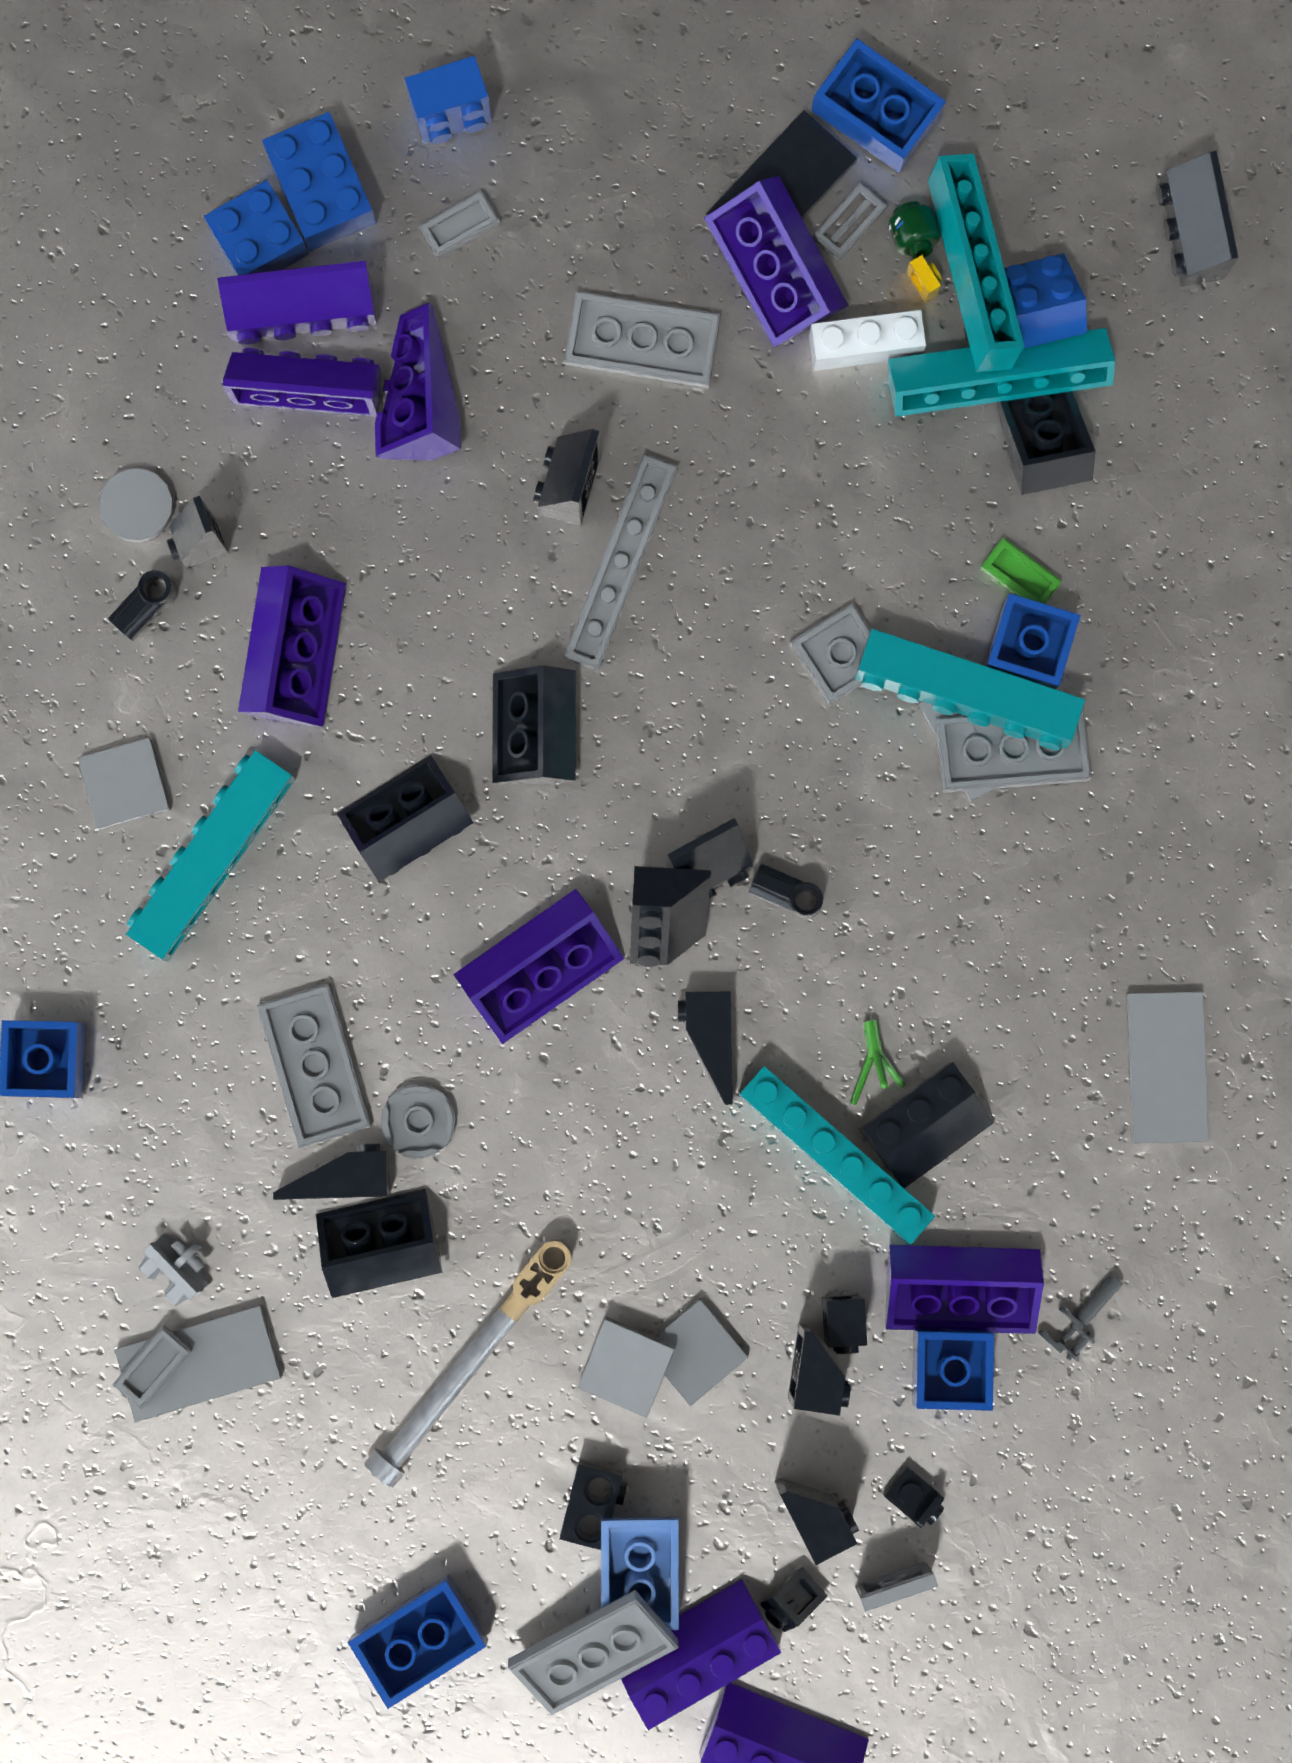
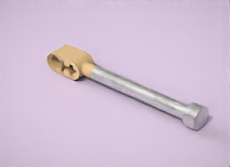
M550 1240L541 1246L516 1277L512 1293L383 1452L375 1449L366 1460L364 1466L381 1482L391 1488L397 1484L405 1474L401 1465L529 1306L542 1301L568 1269L572 1260V1254L567 1244L560 1240ZM550 1247H558L565 1254V1262L559 1268H551L544 1261V1252ZM536 1262L544 1273L552 1275L554 1278L548 1282L544 1276L537 1285L540 1294L531 1293L527 1297L522 1293L525 1286L521 1281L523 1279L530 1281L537 1274L538 1271L532 1269L533 1264Z

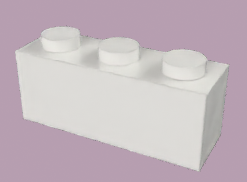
M921 310L811 324L809 332L813 371L888 362V359L923 354L926 347Z

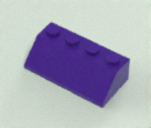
M779 176L758 181L704 217L773 347H777L810 330L811 324L822 323L849 306Z
M366 261L217 278L227 332L231 340L238 341L239 344H255L260 341L259 338L274 337L276 340L294 339L296 334L308 332L313 336H326L331 334L334 329L347 328V331L361 332L369 329V325H377L373 284Z
M244 348L242 353H231L222 386L232 404L376 417L377 412H379L382 372L379 364H374V361L368 358L357 357L353 358L352 362L337 361V357L326 354H319L315 356V359L301 358L299 353L291 351H281L279 356L264 355V351L260 349Z
M289 565L261 567L239 701V713L266 720L323 727L346 583Z
M574 889L453 975L497 1038L504 1044L624 960V957L593 910L577 889Z
M889 1245L886 1270V1330H986L992 1333L1036 1334L1044 1287L1040 1249Z
M741 1578L679 1614V1630H671L678 1638L679 1648L621 1678L629 1698L649 1731L779 1655L781 1649Z
M731 1682L723 1690L699 1754L701 1763H863L869 1738Z

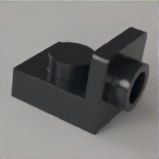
M907 1465L883 1493L887 1500L913 1520L920 1528L926 1522L932 1525L944 1510L941 1504L945 1498Z
M801 1567L773 1595L766 1597L760 1605L766 1611L765 1616L774 1627L787 1632L798 1627L828 1595L808 1572Z

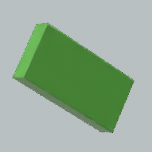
M1002 538L980 567L982 571L1014 595L1046 604L1062 582L1005 538Z

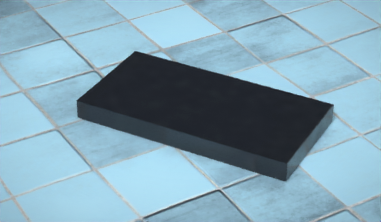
M803 110L705 214V217L758 181L779 176L801 218L804 219L857 163L858 158Z

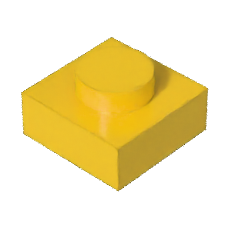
M923 255L909 262L906 273L924 303L937 297L941 288L940 282H942V278L936 266L932 262L927 264Z

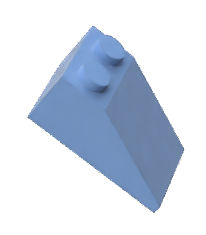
M678 1517L601 1518V1608L636 1590L670 1630H679Z

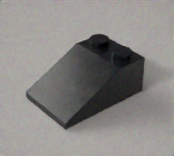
M1073 391L996 402L1011 467L1021 495L1093 480L1096 451Z
M589 429L557 437L555 447L548 446L543 467L548 469L545 482L538 481L533 497V502L538 503L539 515L577 526L582 525L601 458L600 433L598 430Z
M735 818L667 854L666 860L667 868L711 870L709 900L717 895L714 890L717 887L728 882L731 888L748 879L750 876L747 871L754 866Z

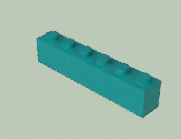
M975 155L939 156L928 178V185L976 372L1010 370L1025 346Z
M1100 328L1087 330L1085 334L1025 348L1010 370L976 372L970 347L888 359V388L895 417L1112 386L1116 360L1107 329Z
M872 629L869 634L855 679L862 681L861 685L867 689L878 692L886 689L897 693V697L903 701L918 703L919 700L933 705L932 709L939 713L953 715L955 712L967 716L969 722L978 726L988 727L989 724L1004 728L1003 732L1011 737L1023 739L1025 736L1039 740V745L1051 750L1066 749L1073 741L1085 702L1083 698Z
M256 750L251 756L246 754L240 760L234 770V773L237 774L234 781L229 787L224 785L218 791L213 800V803L216 805L208 817L203 815L197 821L191 832L194 838L187 848L181 846L176 851L170 861L173 867L165 879L160 876L155 881L148 893L151 896L149 902L144 909L138 907L127 922V926L130 929L125 935L166 962H169L296 780L291 774Z
M765 1066L756 1073L738 1094L739 1097L907 1244L911 1245L935 1218L932 1212Z

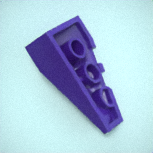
M426 303L399 317L391 351V358L395 361L390 380H385L382 390L387 394L383 412H377L375 420V454L379 459L433 461L461 449L460 416L434 308L430 303Z

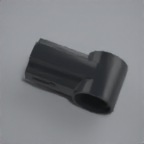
M152 570L146 572L140 578L138 586L109 616L108 620L131 641H134L163 608L169 607L174 603L178 593L177 585L161 571ZM156 581H164L166 584L165 593L159 598H152L150 595L152 584Z
M762 863L749 890V894L788 910L802 919H811L817 916L823 905V893L817 885L803 882ZM805 891L813 893L817 898L816 906L811 910L799 908L796 904L798 894Z

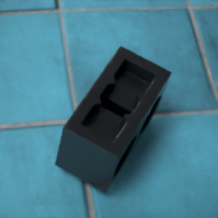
M859 1295L821 1297L824 1343L829 1348H833L836 1354L859 1353L858 1346H867L865 1299Z
M579 1460L559 1540L601 1550V1528L595 1534H586L580 1529L579 1522L588 1515L597 1517L600 1522L601 1518H612L615 1504L623 1505L628 1486L627 1482L621 1481L623 1471ZM595 1478H603L609 1482L611 1489L606 1496L596 1497L589 1491V1483Z

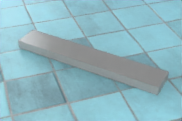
M643 453L564 659L599 672L678 466Z

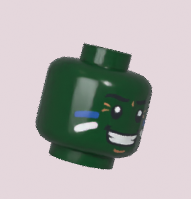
M917 201L907 202L898 206L888 223L897 252L903 256H912L913 259L921 255L924 258L929 256L941 238L932 209Z

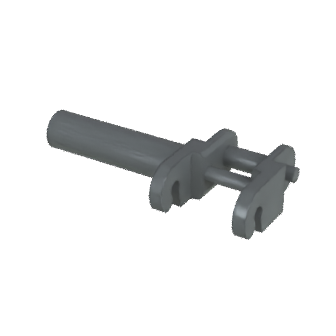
M1111 1275L1076 1316L1061 1306L1059 1311L1065 1314L1072 1323L1071 1329L1060 1341H1054L1042 1330L1038 1334L1059 1353H1062L1064 1350L1068 1354L1065 1357L1070 1361L1073 1358L1078 1362L1079 1358L1076 1355L1088 1342L1091 1344L1095 1343L1090 1338L1093 1334L1090 1331L1085 1333L1082 1329L1091 1322L1123 1283L1114 1275ZM1077 1331L1082 1337L1070 1350L1064 1344Z

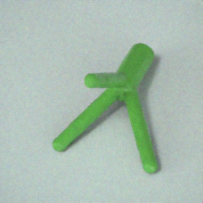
M877 1020L863 1023L868 1055L851 1097V1105L858 1103L873 1061L880 1086L883 1089L888 1087L884 1068L900 1088L905 1086L904 1080L883 1053Z

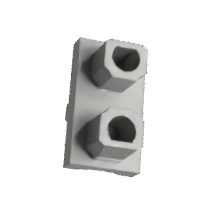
M164 1234L154 1243L149 1244L143 1251L146 1256L141 1262L139 1270L148 1279L154 1280L163 1272L172 1281L164 1290L165 1297L174 1306L187 1299H193L211 1283L201 1272L205 1264L196 1256L203 1248L198 1241L188 1248L180 1239L173 1243Z

